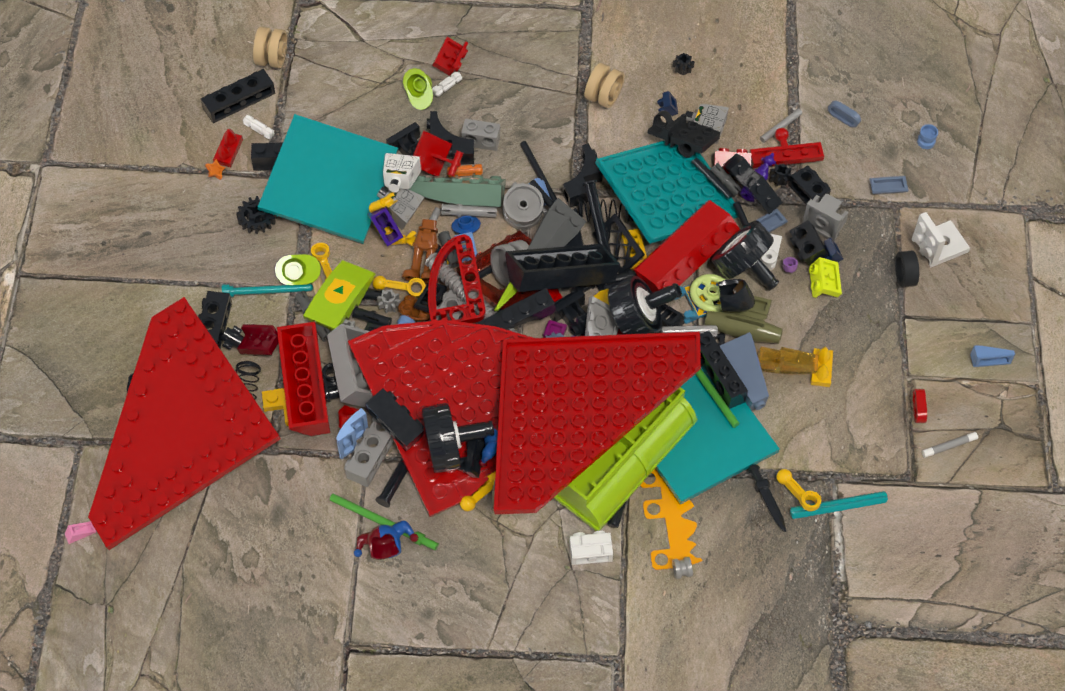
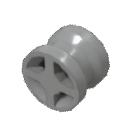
M684 557L683 560L672 559L673 572L676 579H681L682 576H693L690 557Z

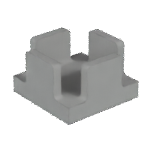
M825 194L819 202L820 196L816 195L806 205L803 222L809 220L818 234L835 241L839 231L847 221L849 212L845 210L842 215L836 213L842 202L833 196Z

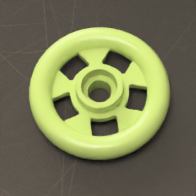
M705 274L697 277L690 286V297L693 303L707 312H722L721 304H713V301H720L719 286L710 283L711 281L719 283L726 279L715 274ZM700 284L705 285L703 290L698 288ZM701 295L706 299L705 302L699 298Z

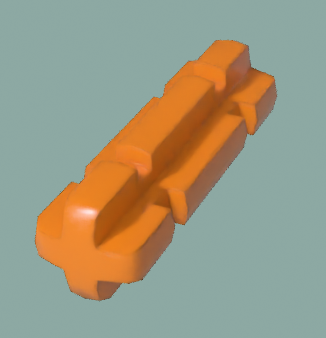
M474 164V166L461 165L457 168L455 175H458V177L471 176L473 173L481 175L483 173L482 164Z

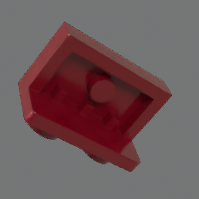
M243 324L241 326L245 336L237 348L240 354H273L279 343L277 330L273 325Z

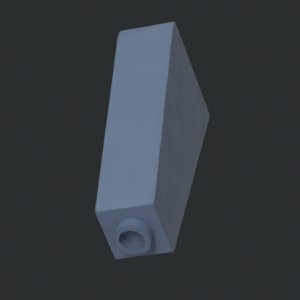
M749 332L720 345V348L747 388L748 393L745 402L752 411L765 407L769 394L754 341Z

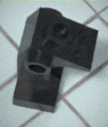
M414 122L387 138L386 144L397 147L402 155L413 156L419 142L417 139L420 138V126Z
M579 290L556 304L557 312L550 315V319L555 322L563 319L575 337L585 336L587 312L581 308L585 305V294L583 291Z

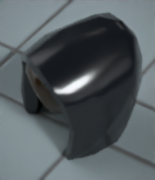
M731 279L719 282L722 311L740 313L754 307L755 299L745 280Z

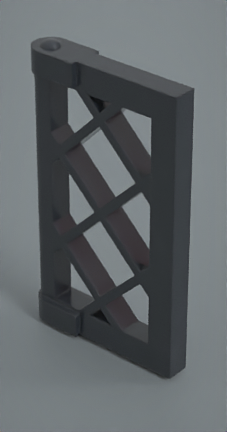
M614 213L604 224L608 241L610 240V233H618L617 243H609V245L616 246L615 256L613 257L617 261L618 259H625V265L623 267L620 266L618 273H624L631 269L645 254L618 215ZM616 223L619 230H611V226ZM594 231L592 235L597 241L596 232ZM622 233L628 240V244H620ZM620 246L627 247L626 257H618ZM631 247H633V249L637 253L633 257H630Z

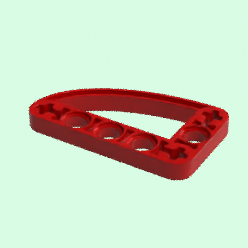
M462 234L450 239L443 245L434 260L428 286V306L431 321H437V316H441V320H448V313L450 320L466 323L479 322L486 316L473 244L468 235ZM462 241H465L467 251L463 252ZM456 249L466 304L437 309L436 292L439 273L447 256ZM470 257L472 262L465 265L462 263V259ZM468 274H473L476 278L474 281L469 282L465 280V277ZM471 291H477L479 296L472 299L468 294ZM475 304H478V310L480 311V315H476L474 313ZM460 311L463 313V317L461 319H454L453 314Z

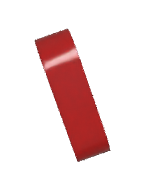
M913 389L915 423H926L927 403L925 389Z

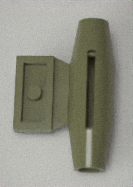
M754 296V307L746 312L708 311L705 325H716L719 332L738 338L750 332L754 342L779 344L783 332L782 328L764 321L768 317L772 300Z

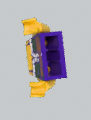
M389 193L384 198L372 202L369 205L370 212L368 216L387 247L389 245L406 243L412 246L416 239L414 236L416 232L411 231L407 236L402 235L386 208L398 201H394L391 198L393 193Z

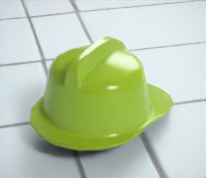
M418 68L409 69L403 77V84L409 101L416 109H426L433 101L432 81L422 70Z
M288 255L278 261L275 272L279 281L286 285H305L313 283L318 279L321 267L319 261L311 255Z

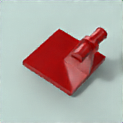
M423 131L413 156L420 157L421 170L434 176L440 175L444 162L450 163L451 166L447 174L454 177L457 168L461 166L460 161L464 153L456 151L453 160L447 159L452 144Z

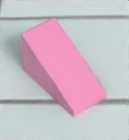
M91 521L68 525L65 536L68 544H71L96 533V529Z

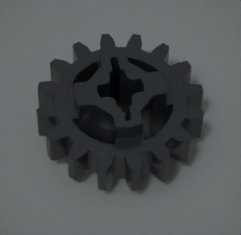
M256 196L255 200H252L250 197L249 202L242 201L243 206H238L239 212H236L238 224L242 226L243 230L247 228L248 233H251L252 230H255L256 234H258L259 230H262L264 233L265 228L271 229V224L276 223V215L258 210L260 202L258 196Z

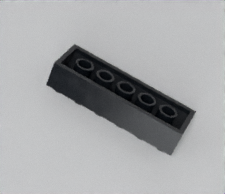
M602 244L506 251L505 253L509 281L518 292L615 283L620 263Z

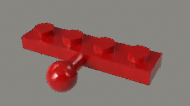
M779 128L775 131V138L780 142L781 146L750 149L752 167L758 168L763 165L762 157H766L771 153H774V161H776L777 165L823 161L824 153L821 142L788 145V130Z

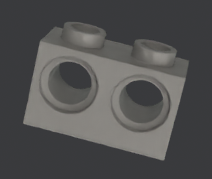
M465 119L461 135L462 138L474 139V148L497 151L500 141V124Z

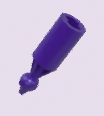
M774 153L762 157L761 160L764 164L754 169L766 181L768 179L769 166L776 164ZM743 187L740 192L741 197L747 201L754 202L755 198Z

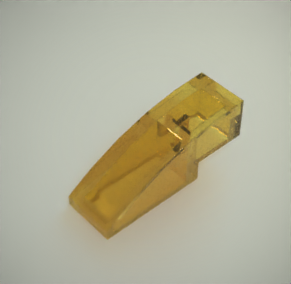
M762 346L757 352L763 372L778 374L817 373L819 358L817 354L785 347L775 350Z

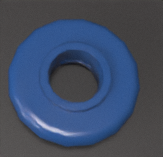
M462 216L452 223V229L458 234L474 233L480 228L481 222L473 216Z

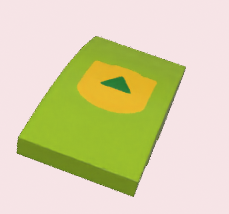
M342 260L322 284L303 317L311 322L334 330L340 324H343L345 318L349 319L356 305L359 306L376 274Z

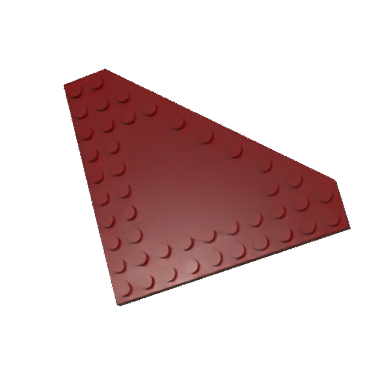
M185 297L151 317L88 518L108 550L114 548L281 439Z
M700 332L503 339L494 514L537 513L701 369Z

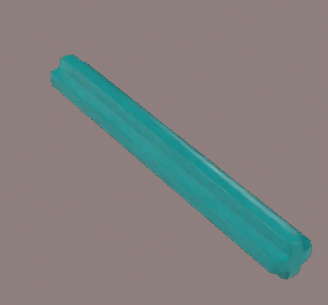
M885 491L824 501L821 502L820 507L815 511H807L802 506H796L790 509L792 519L882 504L887 502L888 496Z

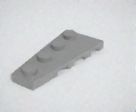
M593 296L589 297L585 336L617 335L619 327L613 318L610 306Z

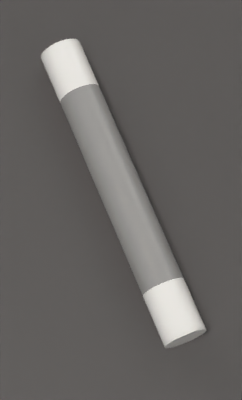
M976 432L961 436L922 450V455L924 458L974 441L978 439V435Z

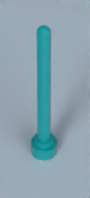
M222 284V292L230 293L231 297H234V295L307 292L313 290L312 284L237 288L230 286V284Z

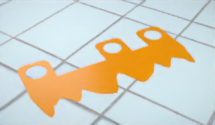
M654 469L652 474L656 478L655 482L652 484L643 482L640 486L642 488L660 487L662 499L644 501V514L647 519L665 518L670 549L652 551V567L655 570L672 569V559L683 560L684 557H690L692 565L703 561L701 558H697L690 553L696 546V543L687 540L694 534L697 523L681 517L683 513L692 509L694 504L691 500L680 504L658 471ZM655 503L659 505L660 512L657 515H652L648 512L647 507L650 504ZM658 554H665L668 557V562L666 565L660 566L655 562V557Z

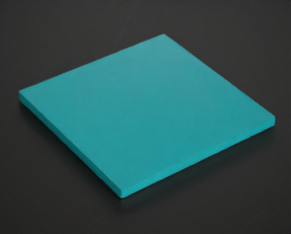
M294 114L259 202L258 210L364 244L372 222L368 216L370 212L369 205L380 199L377 194L382 187H385L383 176L385 154H397L398 148Z
M664 140L596 159L595 164L649 244L667 239L708 200H711L728 212L733 219L738 218L733 207L735 202L732 197L727 199L692 163L695 158H698L709 170L711 169L703 156L698 152L692 157L686 158L680 154L677 144L672 148L670 143L665 145Z
M694 374L681 388L685 390L684 398L695 411L697 422L655 469L679 503L683 504L743 472L752 464H758L779 452L780 448L746 402L730 409L740 423L737 427L733 428L696 374Z

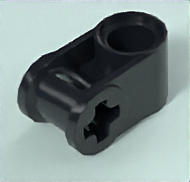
M333 363L326 364L322 369L327 403L333 399L340 398L336 376H328L331 373L335 374Z

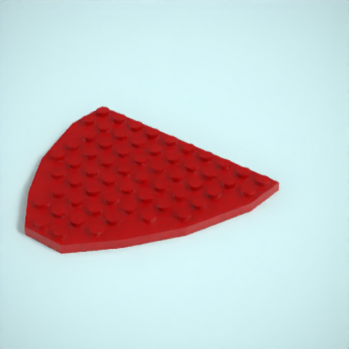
M437 320L386 325L348 341V345L372 396L376 395L382 388L387 392L391 391L397 398L396 402L400 406H406L411 413L409 415L414 420L418 419L424 426V436L407 451L394 438L393 440L429 517L459 505L464 496H471L488 481L489 478L487 476L496 471V456L487 461V466L481 467L479 478H473L458 469L434 473L422 408L436 404H449L452 420L456 421L457 427L478 422H488V420L498 423L503 339H526L533 337L496 326L452 320ZM468 441L460 442L461 448L458 449L460 458L467 457Z

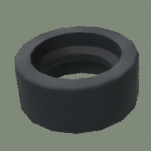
M913 250L900 251L896 255V277L901 287L916 286L919 282V262Z

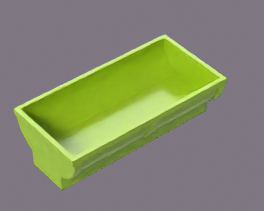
M681 387L678 388L557 494L554 499L595 531H600L697 422L695 411L684 398L685 390Z

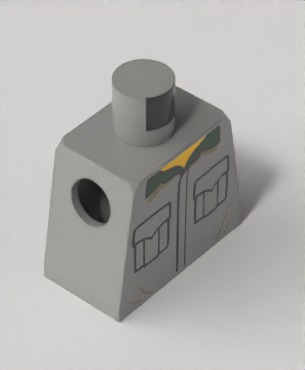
M700 104L697 113L686 111V121H694L702 126L711 127L721 132V137L729 108Z
M382 187L377 194L379 198L382 199L389 193H393L391 198L394 201L398 200L395 204L386 208L396 225L403 230L422 203L424 197L409 189L400 188L398 192H390Z

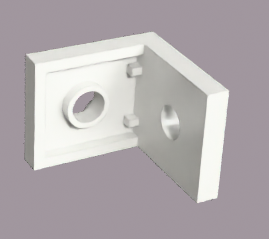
M927 212L919 215L912 241L919 245V251L922 256H925L930 261V268L969 252L970 247L951 220L935 226Z

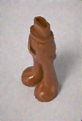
M422 220V226H419V231L413 242L414 254L411 268L404 270L402 274L404 280L410 281L413 278H420L423 252H426V259L431 254L436 253L438 249L437 221ZM426 265L421 274V279L425 284H428L431 270Z

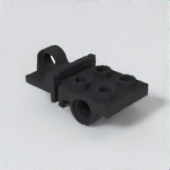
M660 111L655 115L653 125L648 129L647 134L665 140V145L670 143L672 148L677 144L680 154L690 158L696 152L701 154L720 139L721 132L711 127L702 126L694 121L686 123V114H682L673 121L670 113ZM661 116L665 118L666 123L661 120Z

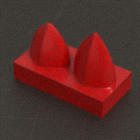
M227 129L213 158V162L217 159L220 165L231 168L242 144L243 136L235 134L232 129Z

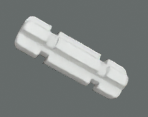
M454 72L451 74V77H447L438 86L433 87V95L439 97L443 94V91L446 92L456 83L462 80L461 74Z
M246 115L243 119V123L246 126H251V129L261 135L264 134V137L267 139H271L274 136L273 129L254 119V117Z

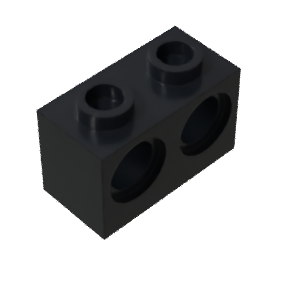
M808 165L790 177L789 187L806 205L816 195L820 196L819 202L825 194L830 195L831 189L829 185L823 182L817 172Z
M809 220L789 230L792 235L790 241L795 248L798 247L800 252L797 254L802 263L806 262L810 266L819 257L826 258L829 256L815 227Z

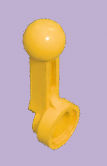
M316 243L311 247V255L319 261L327 279L332 272L328 263L330 255L329 246L325 243ZM320 251L325 252L323 255H317Z
M376 276L372 281L375 289L384 290L386 288L405 291L414 297H420L426 287L425 282L420 278H413L408 283L386 280L384 276ZM418 283L422 286V290L419 293H414L411 290L412 285Z
M788 469L778 471L776 475L777 481L789 489L805 510L815 511L820 507L821 496L817 492H805L792 478V473ZM806 500L814 501L815 505L807 504Z
M496 471L487 476L489 478L488 481L471 496H464L461 499L460 507L462 510L472 511L476 503L493 490Z

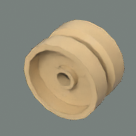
M259 27L255 35L253 47L255 65L266 66L269 63L271 67L281 68L287 51L286 31L274 29L272 32L268 27Z
M599 63L588 79L584 94L585 99L592 102L598 100L599 105L610 108L622 89L625 77L624 72L617 69L611 71L610 66Z

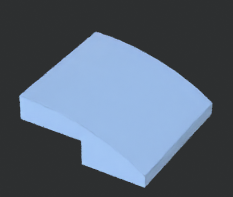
M362 408L345 422L336 437L339 457L341 459L354 451L357 440L363 436L365 429L368 427L367 415Z

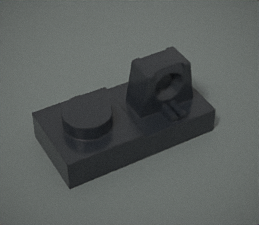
M484 438L468 441L467 457L460 458L461 467L458 470L467 473L473 478H479L481 466L479 465V460L482 459V450L485 447Z

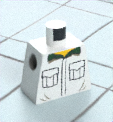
M386 153L383 169L384 185L391 192H398L400 188L410 189L421 172L420 157Z

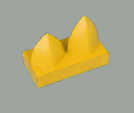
M826 346L821 349L814 348L811 385L831 386L833 350H828Z

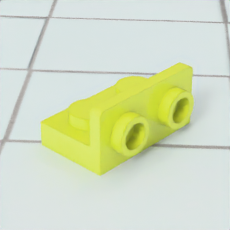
M819 257L809 266L812 297L817 298L822 293L839 297L842 294L838 262Z

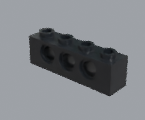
M261 69L200 99L204 112L212 123H216L276 93L273 81L266 71Z
M207 291L206 298L202 299V313L198 317L206 329L212 328L207 331L221 350L223 340L220 338L226 330L232 300L230 293Z
M711 332L701 333L702 370L729 409L745 403L748 390Z

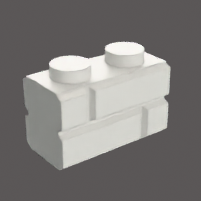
M596 531L593 534L585 535L583 532H578L570 536L569 546L572 565L612 562L611 533Z

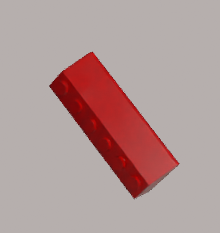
M708 200L644 259L634 271L638 277L646 282L652 292L666 286H671L673 283L680 286L740 228L728 212L711 200Z
M315 322L277 327L289 430L309 436L329 434L330 425Z

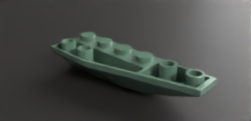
M419 175L409 190L423 197L446 203L501 207L504 201L506 179H501V176L483 178V175H473L472 178H444L442 176L426 178V176Z

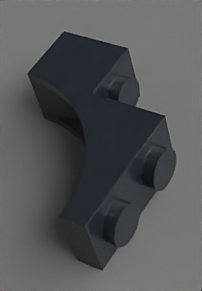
M430 111V118H427V129H430V134L452 144L449 150V158L453 160L456 151L464 153L460 161L461 165L474 164V139L461 138L450 133L440 123L437 111Z
M589 143L582 145L583 168L575 178L563 184V196L570 208L578 206L579 199H584L586 203L588 202L586 188L582 185L584 182L596 180L598 183L603 180V174L595 164L597 153L595 149L590 147Z
M736 153L723 164L733 178L756 199L769 215L783 203L765 178L754 171L743 156Z

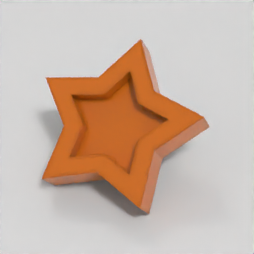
M217 159L212 164L205 165L209 171L208 177L215 176L220 180L222 179V171L226 167L221 166Z

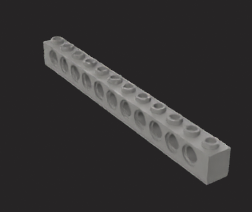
M449 290L444 293L442 304L437 306V309L463 305L465 301H461V297L458 298L457 294L453 293V290ZM460 311L453 314L454 319H461L463 317V313ZM437 316V320L442 319L441 316ZM374 417L372 418L370 428L367 427L364 431L363 440L355 446L352 459H348L344 467L347 479L366 487L370 485L394 443L392 436L386 430L378 431L383 427ZM372 444L377 445L376 447H369ZM363 460L368 461L367 463H360Z

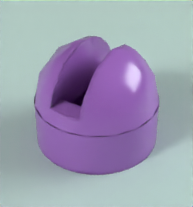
M787 257L783 260V270L786 273H794L797 270V259Z

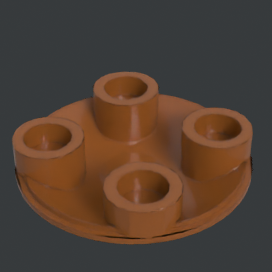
M405 296L404 300L398 305L399 312L413 320L430 319L429 313L414 308V304L418 300L414 296Z

